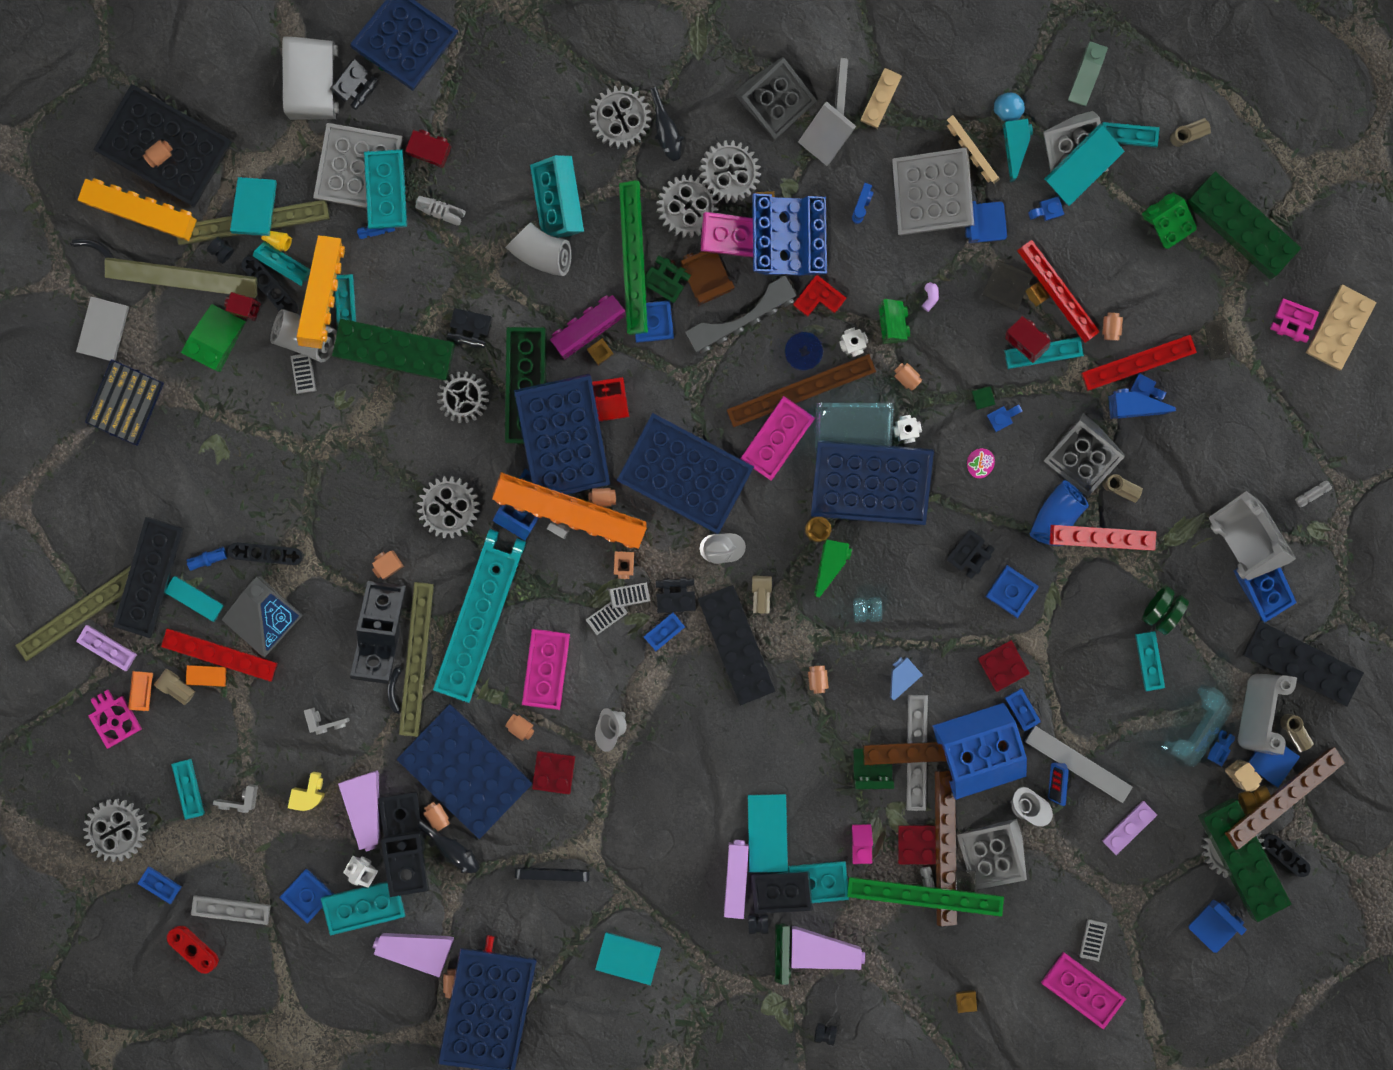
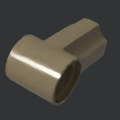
M1203 118L1186 126H1180L1170 135V142L1176 147H1181L1186 143L1211 134L1210 124ZM1178 132L1184 135V140L1178 138Z
M1117 474L1108 475L1102 482L1105 490L1113 492L1133 503L1138 501L1143 488L1123 479ZM1112 478L1116 479L1117 485L1115 488H1112L1110 486V480Z
M752 576L753 613L770 612L772 576Z
M165 669L154 683V686L165 694H170L183 705H186L194 696L195 691L180 681V678L174 672Z
M1285 714L1281 718V727L1286 730L1298 752L1306 751L1314 745L1300 717L1293 714ZM1294 719L1295 724L1290 728L1289 721Z

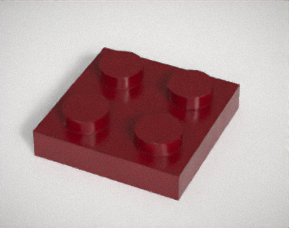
M1012 640L977 658L995 692L1030 674Z
M537 751L532 789L570 795L576 756Z
M898 825V864H936L935 825Z

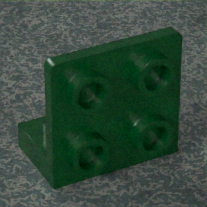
M855 748L853 750L854 788L894 789L892 764L864 765L863 748Z

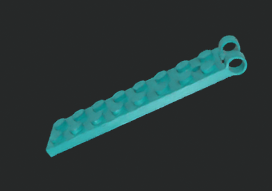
M492 529L488 531L433 688L436 692L468 703L471 701L526 545V541L517 538L511 554L494 549L499 532ZM494 566H498L500 568V571L498 573L493 572L492 569Z

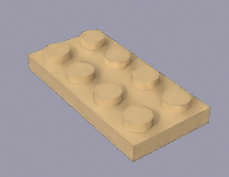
M954 115L948 118V129L954 137L956 135L960 137L958 142L961 147L968 148L971 152L970 159L975 166L982 167L983 171L981 174L988 183L992 181L993 184L1000 179Z
M1341 285L1306 354L1339 371L1342 370L1377 302L1345 285Z

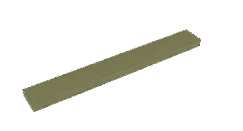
M319 200L274 208L270 230L330 219L327 201ZM232 216L196 222L189 241L179 237L177 239L178 245L181 246L214 240L217 237L226 238L243 234H233L230 232Z
M115 258L105 259V278L224 294L233 292L254 298L257 296V277Z
M130 567L15 645L25 661H29L122 597Z
M414 582L399 735L419 736L434 584Z

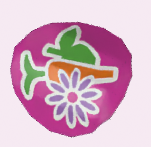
M983 448L971 452L967 460L968 471L975 478H984L989 475L995 464L992 452Z

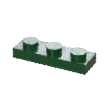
M778 923L775 924V982L781 985H789V979L791 978V969L789 967L791 949L789 947L792 932L790 926Z

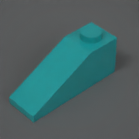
M1028 119L1007 121L1003 124L1010 182H1014L1018 176L1031 138L1030 136L1033 135L1032 124H1029Z

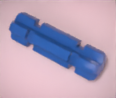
M368 226L367 228L357 229L360 239L368 238L367 236L372 237L385 234L386 231L388 233L395 231V228L368 229Z

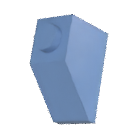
M900 657L893 663L894 668L891 670L890 698L892 700L897 699L922 676L921 672L907 657L904 659Z

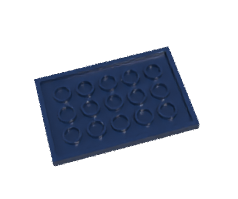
M590 374L514 390L531 483L566 495L610 485Z
M652 413L617 481L719 534L754 466Z
M818 441L811 516L926 525L934 450Z
M451 704L396 759L478 839L533 784Z
M460 948L438 1064L479 1070H515L536 959Z

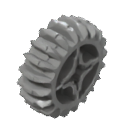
M466 371L464 372V377L461 376L460 372H457L456 379L453 374H450L449 376L452 381L443 380L447 386L440 385L439 388L444 390V392L437 393L438 396L443 397V399L437 400L438 404L444 403L440 410L444 411L447 409L444 415L448 417L452 414L451 421L458 417V423H462L463 418H465L466 423H469L470 416L474 421L477 420L474 414L477 413L482 416L483 413L479 410L480 408L486 410L487 407L482 404L483 402H489V399L483 398V396L489 395L488 391L482 392L487 387L486 384L479 386L482 379L478 378L474 381L476 375L472 374L468 378L469 374ZM467 382L466 386L464 385L459 391L451 389L457 383ZM472 385L478 391V401L470 396ZM465 392V396L468 397V399L471 400V402L468 400H463V402H460L461 399L459 398V396L455 395V393L463 395V393ZM448 394L456 398L454 410L449 405ZM466 404L475 406L469 412L459 413Z

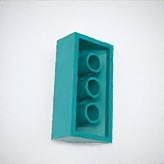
M555 155L531 164L530 168L540 230L556 238L584 232L572 156Z

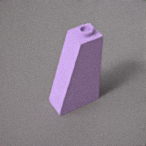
M378 770L342 781L338 784L359 850L364 848L365 851L377 848L376 844L381 842Z
M733 840V843L729 842L724 901V917L744 919L749 848L744 840Z
M792 926V968L861 970V964H865V952H862L859 946Z
M382 933L380 938L376 937L374 941V955L440 977L454 937Z

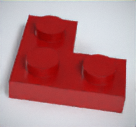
M816 275L793 306L808 317L820 302L835 314L847 298Z

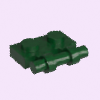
M659 255L655 262L661 266L659 270L654 267L650 268L645 276V286L675 303L685 287L678 282L681 278L688 282L691 275L683 267L679 268L671 263V260L667 257L663 258ZM666 269L676 274L673 279L664 274Z

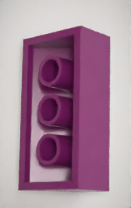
M608 295L604 296L598 301L599 305L595 308L592 306L587 308L581 318L577 319L575 317L567 323V328L564 330L560 328L552 334L553 338L550 340L564 360L626 316L625 310L613 295L610 297Z

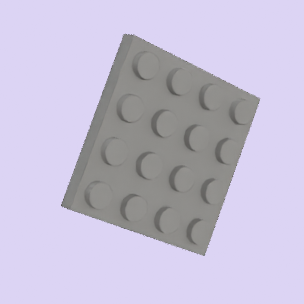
M327 123L313 198L367 208L364 152L401 150L403 136Z
M968 148L892 159L898 235L974 226Z

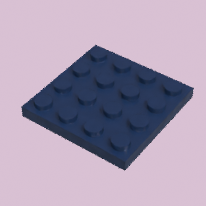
M385 0L351 42L350 47L414 91L456 38L458 30L415 0Z

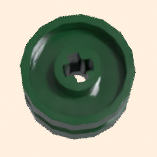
M1164 585L1146 607L1142 615V621L1148 625L1156 623V630L1163 635H1167L1184 615L1189 600L1181 595L1174 597V590Z

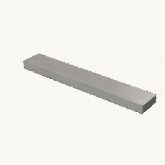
M908 695L907 743L927 742L928 695ZM927 762L907 763L906 810L926 811Z
M1033 726L1024 741L1056 762L1065 763L1070 771L1121 803L1125 801L1133 788L1037 726Z

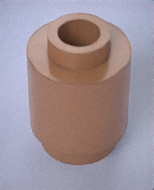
M158 140L145 151L146 154L143 157L154 168L172 156L170 151L173 149L167 141L162 142Z
M1108 313L1107 316L1103 317L1102 335H1104V340H1119V337L1122 336L1123 317H1119V313Z
M901 363L894 370L896 372L894 377L906 389L909 388L911 391L922 381L920 374L908 363L905 365Z
M594 488L588 494L590 503L602 507L616 505V490H611V488Z
M825 665L809 667V689L814 690V694L825 693V689L829 688Z
M513 714L505 725L510 733L522 741L525 739L529 740L535 732L533 730L534 725L520 715L516 716Z
M433 802L424 808L426 810L423 813L431 827L435 828L437 832L450 824L448 821L449 817L440 803L435 804Z
M447 969V972L443 973V993H445L446 998L451 997L456 969Z

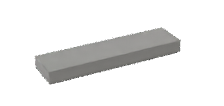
M194 895L191 915L268 925L271 905Z

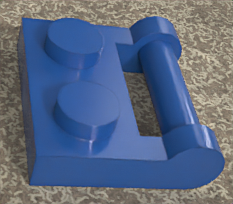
M865 183L852 215V221L855 224H860L866 215L864 206L869 205L874 193L870 191L872 187L870 184Z

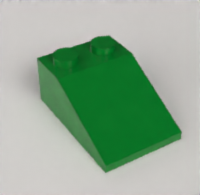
M883 299L879 305L883 344L906 342L907 337H910L909 325L905 323V318H908L907 306H903L902 301Z
M211 304L190 334L181 353L217 372H221L246 321Z
M824 540L814 597H821L845 565L846 560H850L852 548H849L848 543Z

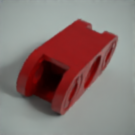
M182 925L176 926L167 934L168 944L200 973H209L217 967L219 959L216 953L187 927ZM190 945L196 947V954H193L189 951Z

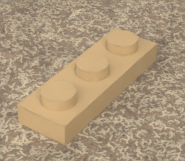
M884 68L860 120L861 122L878 129L900 82L901 75Z

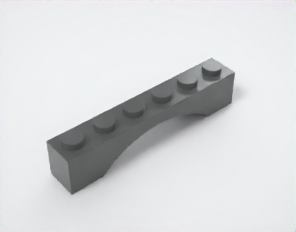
M783 276L768 285L760 303L744 317L724 324L700 323L686 331L685 335L695 353L700 352L702 355L710 351V346L717 343L720 345L728 340L727 336L733 333L736 336L745 331L743 327L749 324L751 326L761 322L760 318L766 314L768 317L778 312L777 308L782 305L784 307L790 306L795 302L793 299L797 295L787 277Z

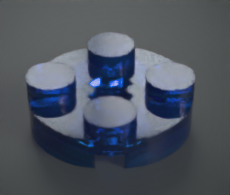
M801 332L795 334L788 340L785 346L786 360L797 370H811L820 363L823 357L822 344L817 336L812 333ZM806 346L809 355L806 354L802 357L798 350Z

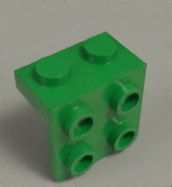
M1174 192L1164 196L1161 201L1149 206L1142 213L1144 220L1154 225L1159 239L1166 249H1169L1197 229L1185 199Z

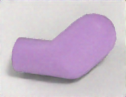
M931 282L925 285L928 299L921 306L927 312L939 300L938 286Z

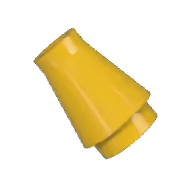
M270 231L269 236L261 237L263 241H266L279 251H287L292 242V238L287 233Z

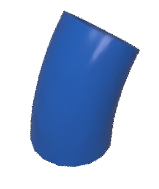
M1063 480L1042 505L1031 528L1030 536L1039 542L1052 545L1050 544L1051 525L1073 526L1088 508V502L1082 493L1070 482Z

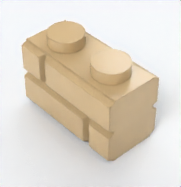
M1236 760L1225 770L1236 787L1253 792L1260 786L1259 783L1262 778L1255 772V769L1249 762Z

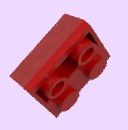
M623 377L592 382L599 421L629 417Z

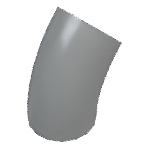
M531 222L505 247L519 260L542 272L565 276L569 271L571 264V246L569 241L548 235Z
M281 309L272 327L271 344L295 351L319 362L327 361L333 353L337 330L326 326L328 336L327 341L323 342L322 349L298 346L297 332L301 315Z

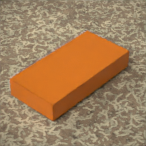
M187 665L186 685L225 687L226 667Z
M132 671L129 710L149 711L152 672Z

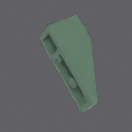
M1091 41L1088 43L1068 101L1086 107L1108 47Z

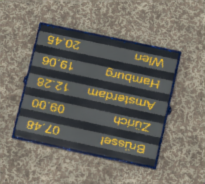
M111 359L85 423L99 428L111 436L114 435L138 446L164 383L141 373L139 370Z

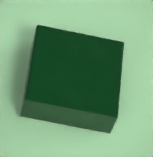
M991 386L971 392L976 410L996 405Z

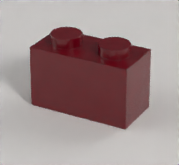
M419 129V132L413 130L405 152L411 157L444 168L451 146L447 143V139L437 136V138L431 137L429 132Z
M233 292L230 293V296L226 297L224 303L225 311L252 321H256L261 305L260 302L253 298Z
M1023 316L1007 330L1005 337L1008 342L1032 363L1049 349L1051 342L1045 332H1040L1030 319H1026Z

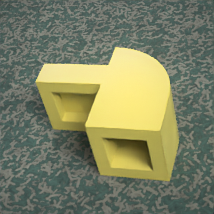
M312 772L310 774L307 790L296 787L291 790L288 804L289 809L307 811L321 803L325 796V793L318 792V789L321 790L323 785L321 773Z

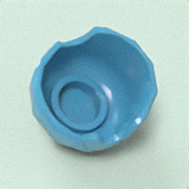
M1003 93L994 102V112L1003 121L1018 120L1024 113L1025 104L1016 93Z

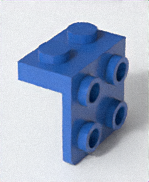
M972 201L974 226L965 227V236L969 239V243L1005 240L1007 238L1003 202L976 204V201Z
M1213 899L1188 927L1212 952L1217 953L1236 933L1243 935L1247 929L1242 926L1244 924L1243 920L1237 915L1233 917L1229 913L1231 909L1223 901L1219 903Z

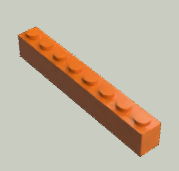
M502 472L493 492L492 500H495L500 505L507 504L513 506L518 511H528L536 517H546L554 523L567 524L574 530L581 529L587 531L592 536L599 535L605 537L610 542L617 541L623 543L628 548L635 547L639 549L647 529L646 521Z

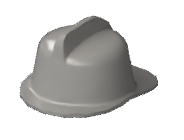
M712 534L703 538L699 549L705 560L714 564H721L740 559L745 553L746 545L742 537L737 534Z
M609 708L601 711L595 731V740L598 747L604 752L611 751L618 737L625 733L626 714L624 712L612 711Z
M1022 787L1016 790L1010 802L1013 813L1018 818L1025 819L1035 826L1043 827L1048 825L1053 817L1050 804L1029 788Z

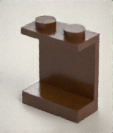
M701 251L696 255L690 253L683 257L684 260L680 264L691 275L688 283L698 305L734 291L733 282L729 280L718 253Z

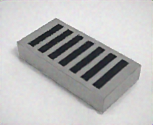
M302 354L291 356L296 393L303 394L317 391L312 359Z
M647 582L608 590L612 609L650 602Z
M610 602L587 618L586 621L595 634L598 635L628 612L624 607L612 609Z
M1087 919L1079 957L1099 962L1107 923Z

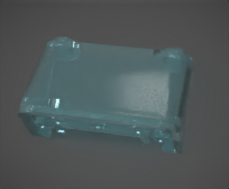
M817 403L815 405V452H817L818 441L892 446L894 404Z
M1201 685L1197 691L1202 698L1200 706L1207 710V713L1189 741L1178 738L1176 742L1165 741L1161 747L1163 751L1187 766H1196L1201 761L1232 712V705L1228 699L1211 686Z

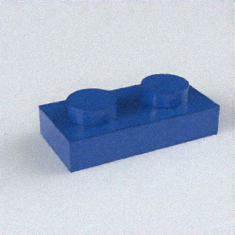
M673 612L647 633L644 638L657 651L684 629L685 626Z
M1022 688L1005 697L1006 702L1024 732L1041 722Z
M151 867L146 869L138 882V885L169 904L174 901L182 886Z

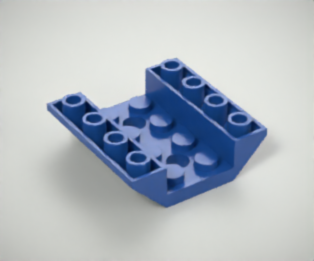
M752 194L753 271L764 275L805 276L826 274V197L807 196L800 199L772 197V194ZM781 212L787 215L786 223L782 222L779 218ZM781 251H785L788 254L786 261L780 258Z
M1004 703L932 725L937 743L942 744L953 779L949 783L955 800L1026 777L1027 757L1016 721ZM1001 740H1004L1007 744L1004 751H1000L998 748V743ZM965 752H969L971 755V760L968 763H965L962 759Z

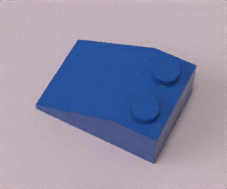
M1118 389L1113 391V395L1108 396L1110 419L1162 415L1176 411L1174 406L1135 391L1129 392V389Z
M524 469L519 479L531 482L529 471ZM506 504L500 506L493 521L526 541L538 522L539 517L534 516L528 511H518L513 506Z
M1281 567L1251 580L1242 579L1237 573V569L1234 570L1240 586L1264 623L1297 603Z

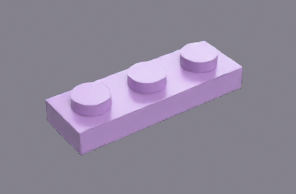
M89 625L84 627L76 641L124 671H128L137 656L136 653Z
M1142 801L1102 842L1117 855L1157 814Z

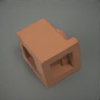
M615 551L614 575H618V579H629V575H634L635 552ZM622 562L628 563V567L626 569L621 568Z

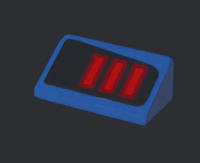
M1051 763L1048 798L1061 806H1065L1069 770L1065 763Z

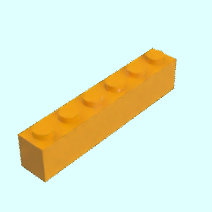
M95 178L92 181L85 179L78 197V201L181 239L190 240L197 219L191 216V212L183 209L180 212L175 211L174 206L163 203L162 206L156 204L157 201L152 198L145 197L144 200L139 198V194L129 190L127 193L122 192V188L112 184L110 187L105 186L103 181Z
M318 235L297 332L298 346L322 349L323 342L327 341L328 331L326 326L330 325L331 313L329 311L330 308L334 307L335 297L333 292L337 291L338 288L336 277L337 274L341 273L342 264L340 263V258H344L345 246H342L341 238Z

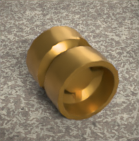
M815 517L807 522L805 533L810 540L821 542L830 536L831 525L827 519Z
M1261 786L1252 793L1250 791L1239 793L1238 799L1242 810L1247 815L1271 795L1266 786Z

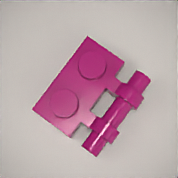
M1283 298L1275 315L1276 318L1281 319V323L1279 325L1273 322L1270 329L1276 331V334L1281 336L1284 334L1292 337L1294 341L1307 343L1309 336L1303 334L1304 329L1313 330L1319 312ZM1288 323L1298 326L1296 331L1287 328Z

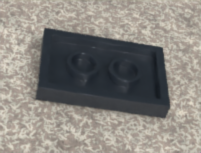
M809 871L751 875L755 914L813 910Z

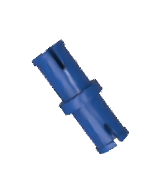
M224 547L210 552L205 551L199 556L186 559L187 566L190 571L202 566L208 567L212 563L227 559V553Z

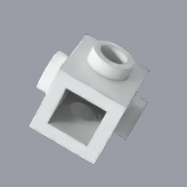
M855 327L845 330L844 335L841 336V341H839L842 351H846L847 356L852 354L853 357L864 353L863 350L866 349V344L868 343L865 332L862 333L860 329L855 330ZM857 338L858 343L852 344L851 339Z
M911 415L899 417L900 421H896L895 426H893L894 436L898 437V441L904 440V444L916 442L915 438H918L919 433H922L920 421L917 422L916 418H911ZM906 425L911 426V432L905 431Z
M352 856L343 873L349 877L348 881L350 883L369 888L378 870L371 865V861L366 857L361 856V858Z

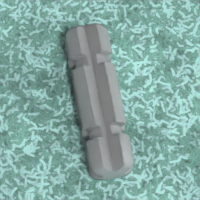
M1324 481L1319 486H1315L1305 492L1304 495L1297 497L1295 501L1299 507H1303L1308 502H1312L1323 495V492L1330 491L1332 486L1328 481Z
M931 867L920 868L921 876L924 877L922 879L923 886L935 887L934 879L931 877Z

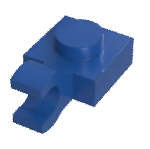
M1059 196L1040 202V208L1028 212L1030 220L1043 216L1044 220L1048 221L1064 215Z
M1140 373L1130 389V392L1135 391L1148 397L1152 396L1160 401L1166 395V392L1154 388L1155 381Z
M1017 405L1006 411L1003 406L988 414L987 418L995 432L1012 424L1011 417L1022 412L1020 405Z
M1224 730L1219 732V743H1215L1207 759L1221 767L1231 751L1229 749L1230 745L1235 740V736L1229 734L1228 738L1225 739L1227 732Z

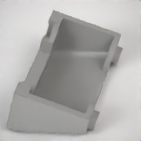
M283 37L284 113L290 120L336 119V113H339V104L335 102L333 91L330 88L333 85V60H335V56H338V45H335L334 41Z
M1247 491L1209 517L1212 523L1210 527L1213 532L1225 538L1238 560L1237 573L1242 579H1254L1285 566L1296 559L1266 508Z
M1254 674L1249 678L1238 734V743L1243 749L1271 755H1284V737L1271 731L1278 694H1291L1296 687L1297 677Z

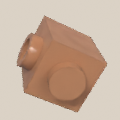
M392 550L386 554L384 552L380 553L374 558L376 561L372 563L374 566L373 572L378 578L381 577L382 579H387L404 567L396 553Z

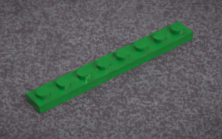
M635 180L619 183L627 334L629 335L648 333L640 182Z
M849 877L847 897L1001 917L1003 914L1004 896Z

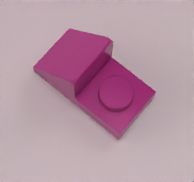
M852 824V863L872 864L873 839L871 824Z

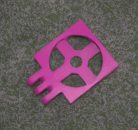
M107 689L104 691L107 699H105L102 693L97 695L100 703L95 697L91 699L96 711L88 716L106 748L109 749L142 730V727L132 710L128 709L129 705L124 696L115 700ZM121 706L126 712L118 716L115 715L111 707ZM104 712L108 718L107 723L100 726V717ZM113 719H117L119 721V724L117 726L112 725ZM130 719L132 722L131 730L128 733H126L122 725L123 722ZM109 730H115L119 738L113 739L104 733Z

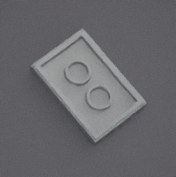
M841 58L837 67L834 108L843 116L848 60L846 58Z
M826 102L798 143L828 166L856 126Z
M90 297L76 352L115 361L129 306Z

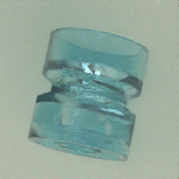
M870 597L869 600L853 598L854 622H866L867 619L871 622H882L881 597ZM867 607L871 608L872 612H868Z

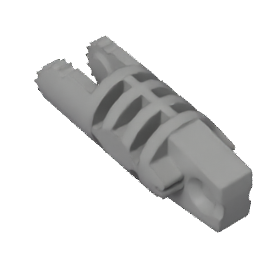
M419 196L416 200L415 206L417 209L454 225H460V218H463L466 213L463 209L450 204L447 205L439 200L436 201V199Z

